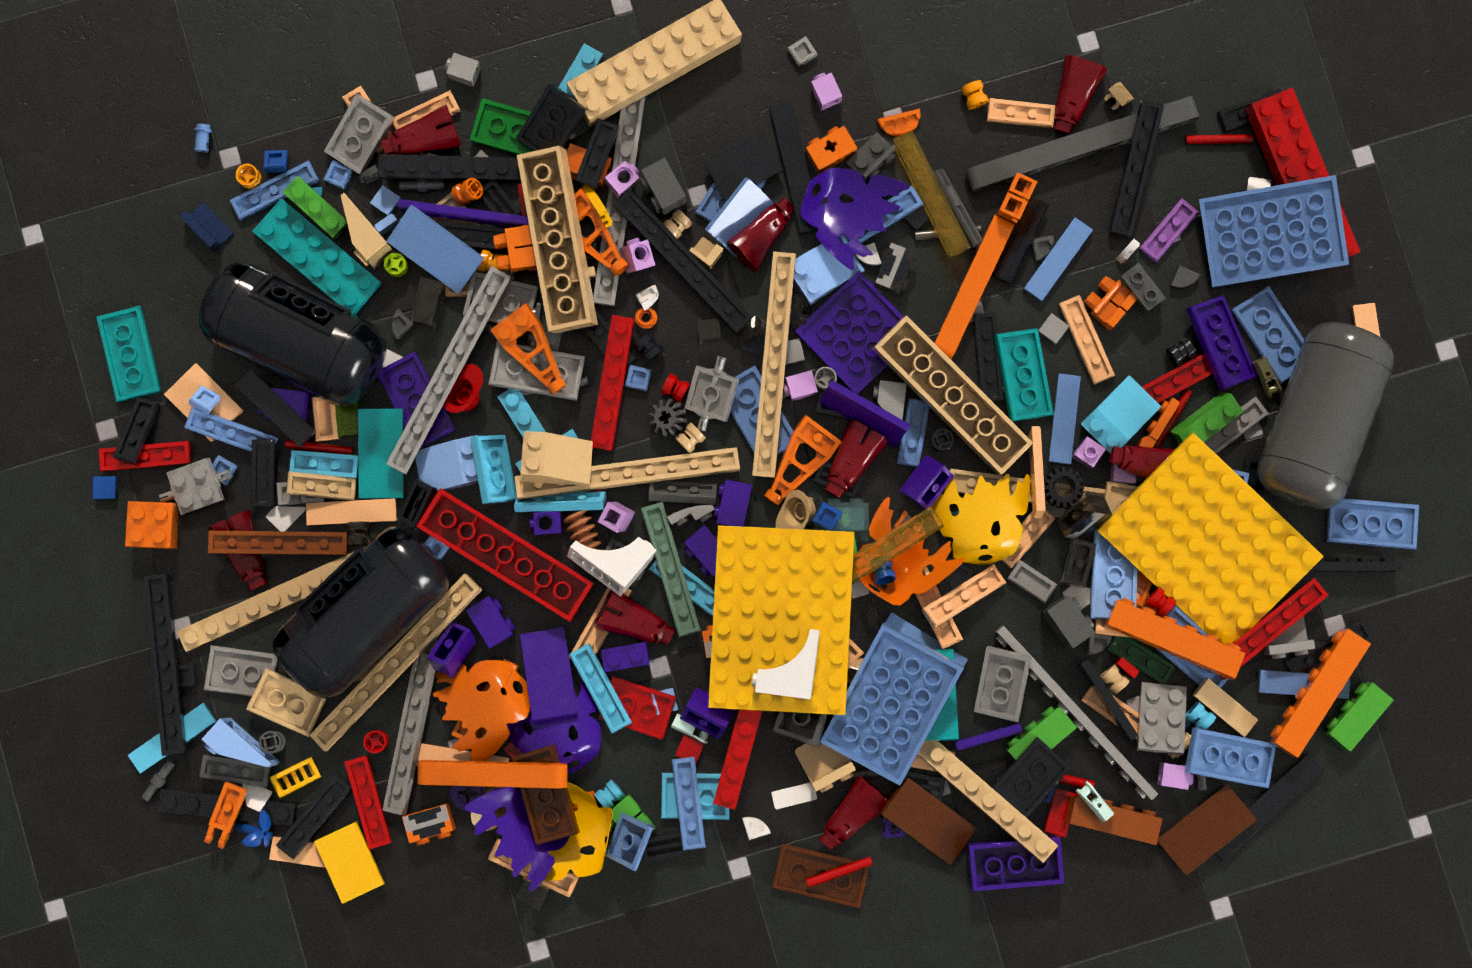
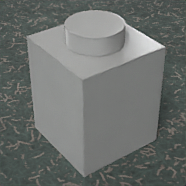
M453 53L452 58H448L445 65L448 78L474 87L481 69L479 61Z

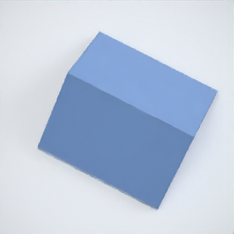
M621 813L605 856L633 871H637L654 825Z

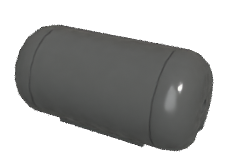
M1341 322L1321 323L1309 331L1303 342L1258 462L1257 475L1265 490L1286 501L1320 510L1335 507L1343 500L1393 369L1394 355L1392 348L1382 337L1363 328Z

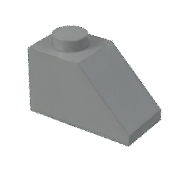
M880 380L878 386L874 385L873 399H877L876 405L903 420L907 383Z

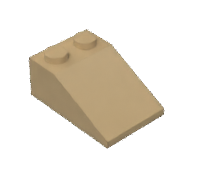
M343 193L341 200L351 241L356 247L354 253L365 266L370 264L375 268L394 250L346 194Z
M524 431L520 474L522 482L590 486L593 441L548 432Z

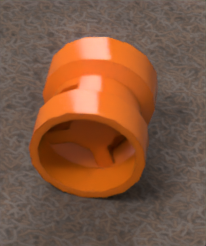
M476 178L466 179L452 188L453 199L459 205H466L471 201H475L483 194L482 185Z

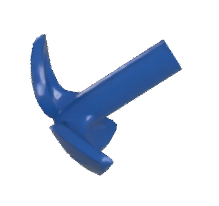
M260 811L258 818L259 827L241 822L236 824L237 831L249 834L241 841L243 845L256 847L260 845L261 841L264 847L270 845L273 839V832H267L271 827V820L266 811Z

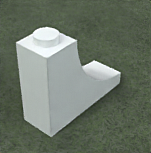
M640 537L631 544L616 550H596L575 541L570 546L567 557L621 597L652 561L656 549L653 548L650 542L642 540Z
M810 629L805 646L787 664L773 669H758V673H754L752 679V687H756L755 692L811 699L820 630Z

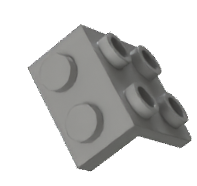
M1304 616L1263 649V654L1272 655V659L1286 657L1288 652H1294L1295 656L1309 654L1308 650L1315 649L1314 640H1308Z

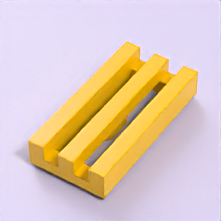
M583 186L582 189L605 226L613 225L607 209L594 189Z

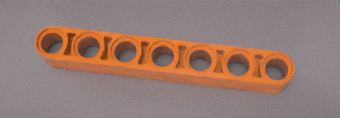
M994 215L986 231L983 241L934 342L950 359L953 358L1015 225L997 215Z
M418 761V784L567 788L568 764Z

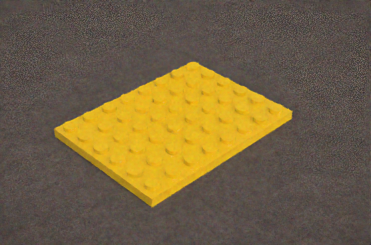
M1193 432L1097 529L1104 538L1154 585L1161 587L1167 597H1173L1177 601L1176 605L1205 633L1218 637L1219 642L1225 645L1233 643L1256 625L1324 557Z
M718 525L708 708L846 715L854 532ZM810 629L820 630L811 699L755 692L756 687H752L753 674L758 673V669H773L787 664L805 646Z

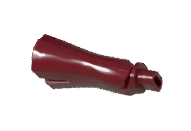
M1074 55L1065 56L1054 119L1056 124L1054 130L1071 135L1073 127L1077 126L1096 89L1104 78L1107 68Z
M447 104L397 129L392 134H389L390 138L381 140L386 155H412L425 151L461 146Z
M783 197L779 203H774L766 208L749 225L727 241L726 245L734 254H737V258L743 266L753 272H757L771 246L787 224V221L791 219L790 214L795 210L794 207Z
M851 419L847 423L839 449L827 478L828 484L824 489L839 499L844 491L847 492L854 485L869 464L888 443L883 435L874 430L867 433L868 427L857 420Z
M1126 445L1122 447L1113 446L1109 462L1117 465L1119 469L1146 480L1175 449Z
M250 510L240 512L229 517V520H222L208 527L209 531H255ZM224 553L243 583L247 582L250 591L267 584L263 576L266 573L261 554Z
M611 589L606 596L594 625L595 629L650 643L659 644L661 642L665 645H669L675 632L674 628L667 626V622L655 613L641 606L625 594L620 597Z
M860 774L843 802L828 820L824 828L825 833L819 840L833 850L838 843L841 845L842 841L851 837L868 821L880 814L889 798Z

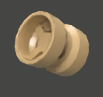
M679 209L673 212L670 219H666L663 222L677 239L682 235L684 229H689L693 225L690 219Z
M690 422L686 426V430L683 433H679L675 439L688 453H691L695 449V445L702 443L706 437Z
M1115 664L1100 675L1113 696L1130 682L1126 676L1121 675L1119 668Z

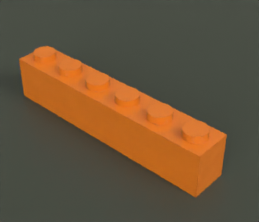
M1126 598L1117 599L1114 602L1105 627L1230 680L1236 679L1246 654L1240 651L1241 647L1232 643L1222 644L1219 642L1218 637L1211 634L1201 635L1197 633L1198 629L1192 626L1185 625V627L1176 624L1177 620L1171 617L1164 616V618L1156 616V611L1150 608H1137L1134 606L1135 603Z
M1349 629L1338 630L1331 639V642H1333L1332 646L1321 654L1319 658L1321 663L1317 669L1313 668L1307 677L1309 682L1305 688L1301 687L1295 695L1296 702L1293 706H1289L1283 714L1285 719L1271 733L1272 739L1270 743L1292 757L1298 758L1371 645V643Z

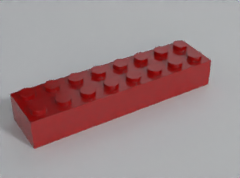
M1293 87L1252 103L1245 109L1276 185L1329 176ZM1341 206L1348 257L1360 253V249Z
M441 488L416 526L569 622L573 621L595 585L590 580Z

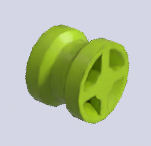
M391 253L384 260V268L392 277L399 278L407 273L408 263L401 254Z

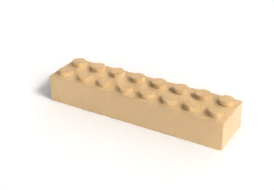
M713 0L568 81L567 92L573 99L587 108L583 118L590 128L597 123L598 119L604 120L622 108L640 100L643 96H647L739 44L742 33L721 0Z
M555 146L517 155L548 331L560 333L598 325L567 151L561 146Z
M907 315L872 348L997 475H1002L1033 444Z

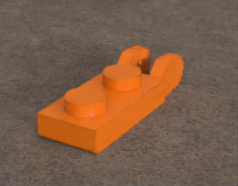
M1171 398L1161 403V407L1158 409L1159 416L1156 420H1151L1146 428L1148 434L1146 437L1139 438L1136 446L1153 448L1179 406L1178 400Z
M228 781L224 783L208 825L210 826L204 842L210 844L214 838L216 828L223 830L217 846L221 849L225 847L248 789Z

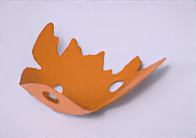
M887 497L877 509L869 527V535L876 542L865 544L861 547L854 566V572L868 590L892 605H902L910 598L911 594L920 595L939 584L965 561V558L946 561L951 551V541L944 544L934 555L928 556L929 550L922 548L927 527L919 531L917 529L910 530L909 527L903 533L905 536L899 542L896 541L886 553H883L879 547L890 536L889 532L892 530L891 518L894 511L889 509L890 498ZM904 510L894 527L897 528L908 515L906 510ZM882 555L891 556L893 562L891 567L896 574L895 581L885 584L887 586L886 589L874 583L873 575L875 572L870 566L871 559ZM929 564L933 565V571L924 576L923 569ZM868 584L875 586L880 592L873 590Z
M501 660L480 661L469 672L466 671L467 666L462 664L453 678L436 671L434 678H438L437 683L447 682L452 684L433 693L434 697H438L440 701L447 703L445 708L446 714L442 717V720H461L462 728L468 729L467 733L454 743L452 748L458 751L471 748L470 761H487L508 739L510 732L507 724L516 723L527 718L530 712L527 682L513 667ZM514 681H518L522 685V694L514 690ZM489 682L490 688L487 691L477 690L476 686L480 683ZM503 687L505 688L507 695H503L501 693V689ZM480 727L485 728L487 733L478 739L475 732Z

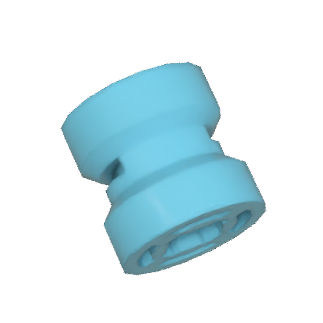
M1198 701L1186 712L1185 719L1188 722H1193L1196 728L1206 730L1215 721L1216 716L1212 712H1207L1205 706Z
M612 779L606 783L605 790L599 789L594 793L603 807L611 809L614 807V801H621L626 797Z

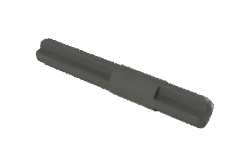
M942 168L933 172V178L971 247L979 246L983 239L946 172Z

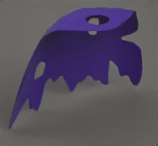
M830 168L809 182L801 206V217L811 226L818 228L816 237L826 250L844 266L854 270L853 253L862 257L873 255L867 247L858 241V237H864V231L866 230L886 231V228L883 226V215L891 214L894 210H899L901 207L881 197L887 195L899 196V190H908L910 186L900 180L882 175H873L866 185L858 171ZM819 183L821 187L818 195L812 196L813 186ZM841 194H847L854 200L851 203H843L839 197ZM826 197L828 199V202L826 204H822L823 199ZM845 235L849 238V242L843 244L838 239V236Z
M581 680L579 696L577 697L575 693L578 715L533 723L532 715L528 714L527 718L507 724L510 732L508 738L522 754L556 744L561 763L569 764L572 761H580L576 767L568 768V774L580 770L598 754L601 743V729L599 723L589 716L590 713L596 712L598 707L584 681ZM529 722L534 728L530 735L523 728V724ZM574 725L578 732V738L574 741L569 738V728ZM566 752H570L572 754L571 756L564 758V754Z
M515 787L495 789L476 798L464 807L466 811L482 815L475 825L474 835H478L492 826H498L496 833L501 834L502 839L495 857L504 855L506 858H512L511 868L513 869L512 875L514 878L531 862V870L526 879L531 881L529 886L530 892L541 884L554 865V857L548 852L563 848L570 837L536 845L521 790L518 791ZM505 807L506 814L500 818L496 817L494 814L495 810Z

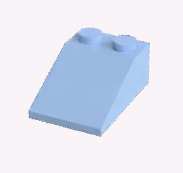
M822 244L795 259L793 283L809 307L844 285L858 271L861 273L865 271L854 253L852 254L854 270H850L840 263Z
M474 436L420 449L415 457L419 479L436 487V492L440 488L445 491L478 484L470 440Z
M231 717L220 718L202 738L206 743L204 745L205 748L212 754L217 753L265 767L276 766L280 763L274 755L262 751L259 742Z

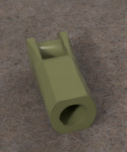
M1262 357L1253 361V366L1266 396L1270 399L1273 394L1277 392L1279 394L1282 393V387L1272 370L1268 358ZM1272 380L1273 385L1269 387L1267 382Z

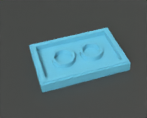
M506 436L471 437L482 504L516 501L517 494Z
M662 773L661 819H679L674 773ZM697 773L702 819L729 820V808L713 804L721 774Z

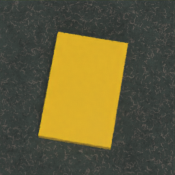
M357 821L314 841L342 904L385 884Z

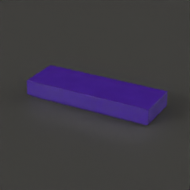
M1015 723L953 741V745L959 751L1021 733L1022 728L1020 723Z

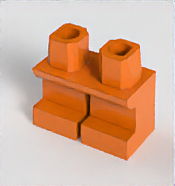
M1017 172L997 215L1017 224L1037 181Z
M529 225L505 229V233L493 236L495 250L503 248L508 250V255L496 256L498 270H511V273L523 270L537 271Z
M1105 276L1097 285L1106 293L1105 296L1101 299L1092 291L1084 303L1092 310L1090 314L1110 331L1137 298L1120 280L1115 282Z

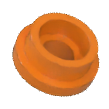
M642 307L636 312L635 321L640 328L650 329L657 322V314L650 307L645 311ZM646 314L651 317L648 322L642 320V317Z

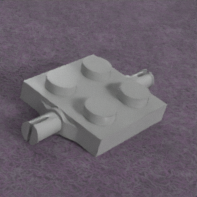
M717 356L715 367L712 369L702 366H696L684 409L693 411L700 416L698 430L706 431L709 419L715 418L724 422L728 421L740 379L730 376L723 371L727 358Z
M205 458L169 471L167 476L171 485V491L160 494L159 498H163L160 501L165 503L174 499L177 502L181 515L223 501L221 482L231 479L233 476L230 473L232 472L228 469L217 473L213 468L210 458Z

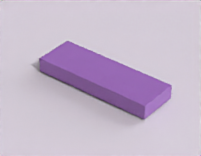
M1181 198L1141 245L1139 250L1156 263L1199 212Z

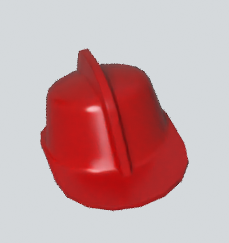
M474 364L463 366L443 404L447 411L459 413L470 411L477 406L480 399L479 391L483 384V374L478 366Z

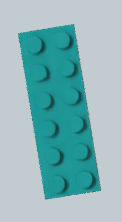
M282 198L252 231L333 301L351 310L353 314H356L382 285L377 278Z

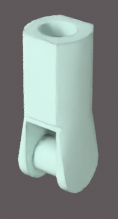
M677 713L671 728L708 744L709 734L701 731L699 737L693 735L696 727L681 720V715Z
M1088 781L1085 782V786L1081 790H1076L1077 794L1101 822L1107 821L1114 814ZM1092 792L1095 797L1089 801L1087 796Z

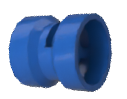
M882 555L870 560L871 569L875 572L873 575L875 584L885 585L896 580L895 571L891 567L893 565L891 556Z

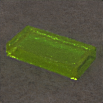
M358 402L347 406L335 405L338 437L358 435Z

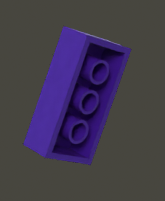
M1056 835L1048 836L1058 847L1044 863H1041L1015 839L966 843L970 889L972 891L1065 884L1060 837Z

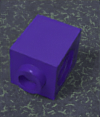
M534 512L533 518H530V531H534L535 536L563 535L562 512ZM543 518H550L552 521V526L547 530H543L540 527V522Z

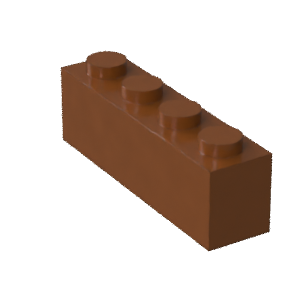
M1070 795L1064 822L1157 845L1163 819L1155 817L1156 812L1143 809L1142 813L1134 811L1135 807L1121 804L1119 808L1112 806L1113 801L1103 799L1114 814L1107 821L1101 822L1079 795L1077 797ZM1090 795L1087 796V798L1089 799V801L1091 800V797H1092V796H1090Z

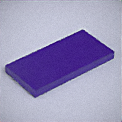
M1224 295L1186 309L1220 391L1258 377Z
M416 352L382 368L378 375L394 409H404V428L430 382V378ZM443 406L420 449L456 431L448 412Z
M832 380L819 402L824 408L846 417L844 419L847 421L851 419L857 420L868 427L866 432L870 433L871 430L880 433L887 439V444L894 448L897 447L910 426L907 422Z
M565 627L520 634L533 723L578 715Z

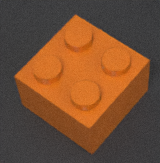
M128 501L125 546L132 548L177 549L178 505L175 503Z

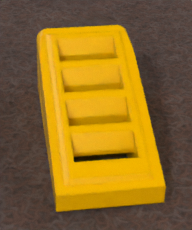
M312 757L271 776L270 781L279 799L321 778V775ZM305 765L308 766L312 774L310 778H308L303 766ZM298 769L304 779L302 782H300L295 772ZM290 773L296 784L294 786L291 785L287 777ZM283 778V781L287 787V789L284 791L279 782V779Z

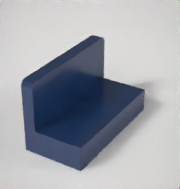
M204 202L191 213L185 210L180 215L182 220L213 251L220 248L233 235V232Z

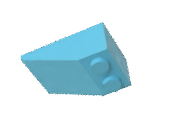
M1129 375L1081 422V425L1111 454L1113 446L1122 447L1161 406Z

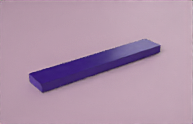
M398 200L397 207L402 213H405L409 206L413 205L430 217L511 228L529 225L527 216Z

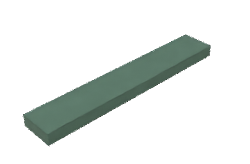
M663 502L643 507L641 510L651 544L656 549V561L679 638L700 632L701 630Z

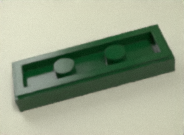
M1113 636L1106 648L1107 651L1115 656L1125 658L1136 669L1160 684L1167 682L1176 667L1129 637Z

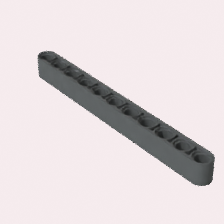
M1193 96L1164 104L1158 133L1200 118ZM1138 113L973 166L965 171L972 192H978L1012 181L1017 172L1027 176L1131 142Z

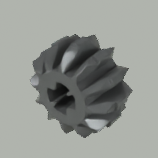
M661 399L659 400V406H652L656 412L649 413L650 417H654V420L649 424L651 426L657 425L655 428L656 433L662 431V436H668L669 433L675 436L677 435V430L682 431L684 429L680 423L687 422L686 418H682L686 410H679L681 407L680 402L674 404L673 399H668L667 402ZM670 414L671 418L665 421V418Z

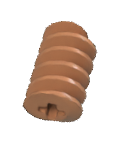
M588 510L576 512L563 520L564 524H571L566 529L567 532H574L570 536L571 541H577L592 549L604 550L596 548L601 544V541L593 540L598 533L590 532L595 525L587 524L592 516H584V513Z

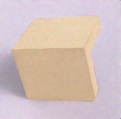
M702 237L694 248L691 247L689 252L701 264L711 270L723 255L724 249L718 244L714 245Z

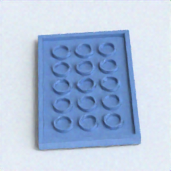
M1336 175L1199 199L1212 287L1349 265Z
M883 623L847 690L846 715L833 716L820 743L900 786L961 675L964 666Z

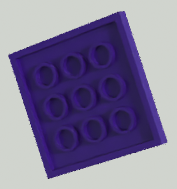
M858 271L798 327L795 333L827 367L832 368L836 372L837 377L852 392L859 394L888 366L872 348L904 316Z

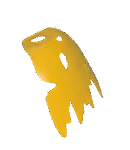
M1006 474L1003 479H999L995 486L985 482L984 478L980 475L973 495L965 493L963 498L958 494L954 478L951 479L944 489V494L941 493L930 507V510L942 535L953 538L952 549L955 559L964 557L965 563L988 565L1012 556L1016 552L1023 530L1016 515H1024L1027 512L1030 495L1029 474H1026L1023 482H1017L1016 489L1011 496L1009 474ZM951 504L958 506L959 514L957 516H952L950 511ZM995 521H999L1000 534L997 536H993L991 533V528ZM981 545H987L988 549L981 550L980 547ZM982 555L992 556L990 560L986 561L978 559Z
M569 782L568 791L571 802L578 806L575 816L580 833L570 836L563 848L548 852L554 857L555 862L543 881L561 880L567 876L570 869L577 877H587L599 873L603 867L613 817L612 809L606 807L598 808L592 795ZM591 845L595 848L592 855L580 853L582 847Z

